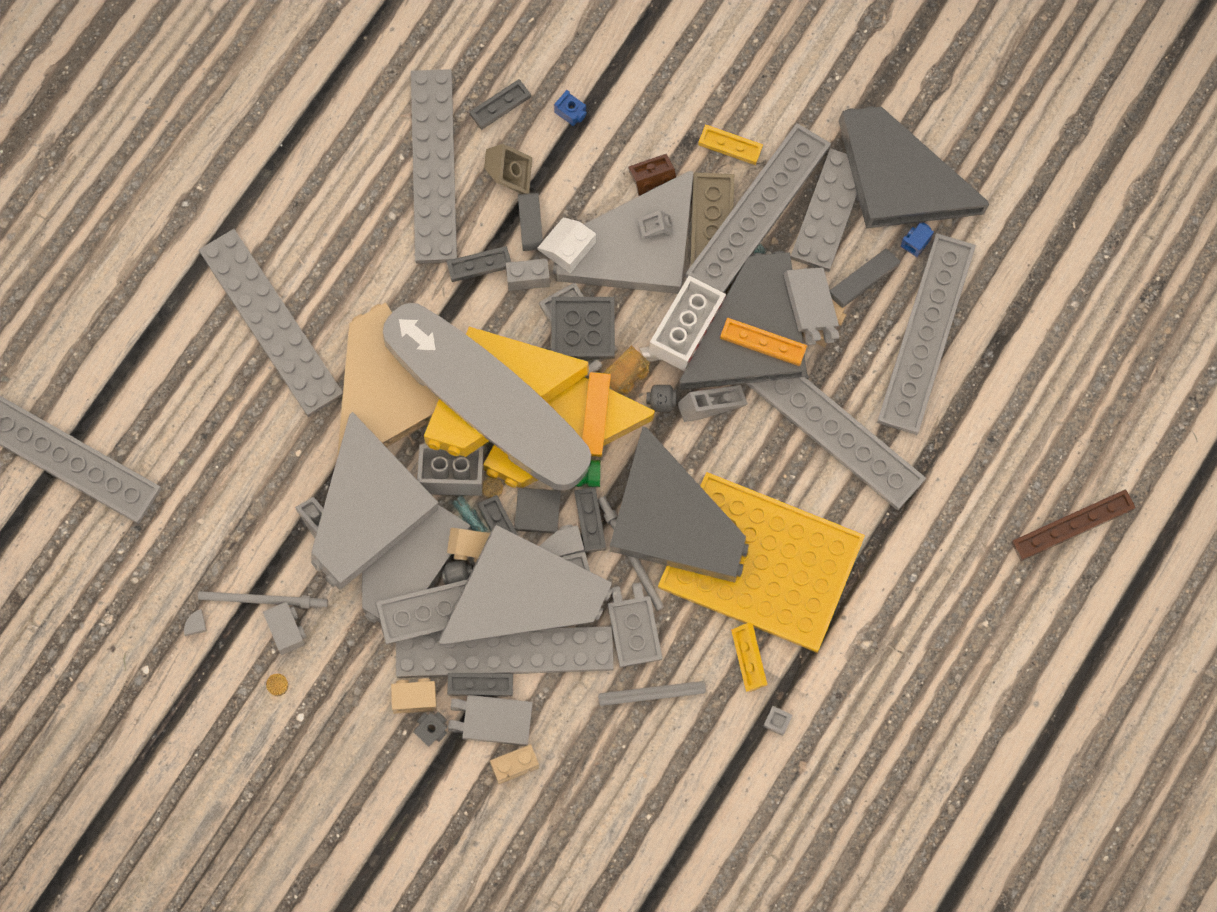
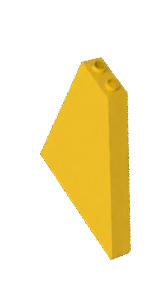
M470 326L466 332L468 337L501 361L546 402L589 373L587 361ZM438 400L424 434L425 443L429 448L445 450L453 456L461 455L466 457L489 442L488 439L464 421L443 401Z
M586 377L547 402L581 438L583 436L589 379ZM609 389L603 446L653 421L655 411ZM496 445L492 447L483 464L484 471H486L488 476L497 479V477L503 479L505 484L512 488H516V486L524 488L538 481V479L514 464L508 458V454Z

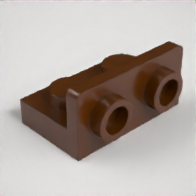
M667 153L628 166L639 196L676 178L675 168Z

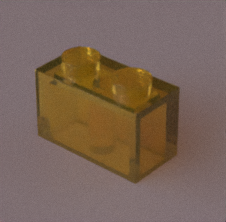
M631 345L603 374H611L610 388L621 395L624 393L628 394L634 388V383L638 379L642 380L648 375L650 362Z

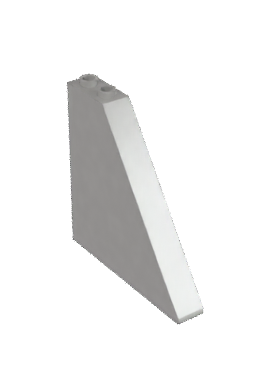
M688 171L583 224L596 233V243L571 273L554 262L553 274H557V281L678 294L682 285L693 171ZM659 210L670 215L673 221V227H671L672 234L661 233L648 239L642 237L638 218Z
M353 412L349 414L311 552L312 565L316 570H322L326 575L325 578L328 583L333 587L336 585L339 590L344 588L438 510L437 500Z
M438 505V510L362 572V608L365 617L373 623L376 621L380 623L375 604L377 601L433 588L442 575L445 565L451 562L455 555L447 553L450 528L471 530V525Z
M495 525L437 644L446 645L592 623L595 619L598 620L603 612L601 605L604 600L607 601L612 593L613 589L610 588L612 582Z

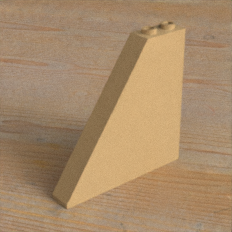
M386 302L382 305L377 304L364 315L359 314L355 316L352 322L349 323L337 458L349 414L352 412L387 448L429 424L439 400L427 386L419 384L385 346L383 327L387 318L392 314Z

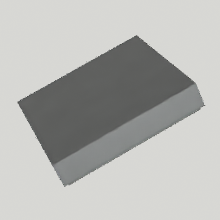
M518 488L515 531L554 534L558 530L561 491Z

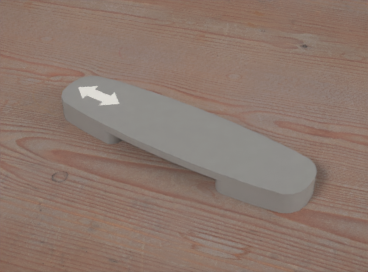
M403 304L395 309L387 318L383 327V339L385 346L396 360L419 384L427 386L464 421L508 454V458L514 464L555 490L564 491L571 489L583 479L589 470L591 453L587 444L540 395L501 361L462 331L420 304Z

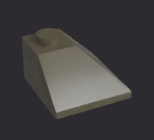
M505 144L486 149L484 169L494 181L520 194L529 193L533 157Z

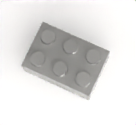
M420 444L417 480L430 494L482 496L484 446L464 457L461 455L453 456L445 450H433L427 444Z

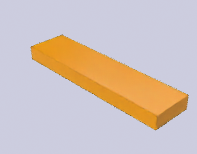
M727 318L720 336L722 340L797 366L801 365L807 348L805 344Z
M594 372L589 374L582 440L589 447L591 456L602 457L611 374Z

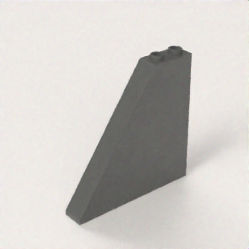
M869 106L864 109L850 108L842 111L838 122L866 229L985 214L989 206L988 200L883 107Z
M776 251L767 255L755 253L752 256H748L680 379V390L805 377L807 371L805 354L801 365L797 366L720 339L727 318L803 344L802 333L797 328L783 275L787 270H792L790 252Z
M642 427L611 539L610 552L735 583L737 576L741 577L744 564H740L742 556H747L749 544H745L746 536L649 429Z

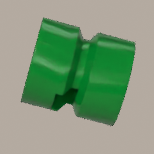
M590 460L588 472L574 487H582L584 484H587L588 487H600L601 460Z

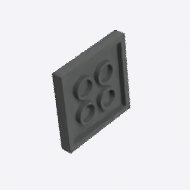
M552 297L551 351L577 359H615L614 297Z

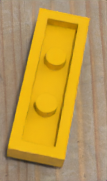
M706 124L698 142L699 146L753 165L757 164L763 148V144Z
M746 623L731 629L746 692H752L767 686L753 623Z

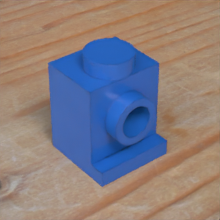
M568 90L554 104V113L572 126L577 122H581L587 114L586 105L571 95Z
M919 223L916 228L912 227L907 236H904L900 247L918 258L932 239L934 231L926 223Z

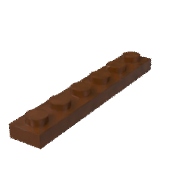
M1125 489L1021 536L1011 543L1020 561H1023L1131 512L1136 507Z

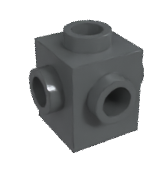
M433 711L429 714L424 712L416 721L419 725L413 732L429 747L435 740L440 742L447 734L445 731L448 727L445 723L447 719L440 712L436 714ZM432 724L436 729L431 730L428 725Z

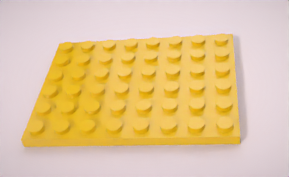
M706 472L700 487L746 536L745 544H749L747 556H742L740 564H744L741 577L737 576L734 583L666 566L658 588L745 624L753 623V627L818 653L865 535Z

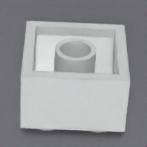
M563 217L539 245L537 250L571 273L595 245L596 233L579 221Z

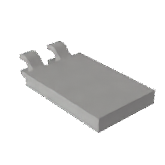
M824 268L797 269L784 272L783 275L799 332L805 333L807 345H815L816 341L821 340L820 333L817 330H823L825 343H834V339L839 338V333L835 329L839 324Z
M641 582L632 584L635 599L622 601L620 586L611 588L613 589L612 598L614 603H608V610L620 668L663 659L650 596H643Z
M468 695L467 701L452 699L451 710L466 711L464 722L449 720L448 731L463 733L462 738L465 740L528 746L533 702Z

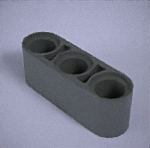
M539 193L518 194L523 251L537 250L543 242Z

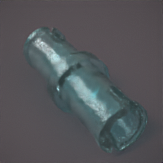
M463 495L457 498L459 502L456 500L452 502V505L463 517L462 520L471 525L472 531L480 532L481 530L486 532L488 530L477 516L478 512L470 507Z

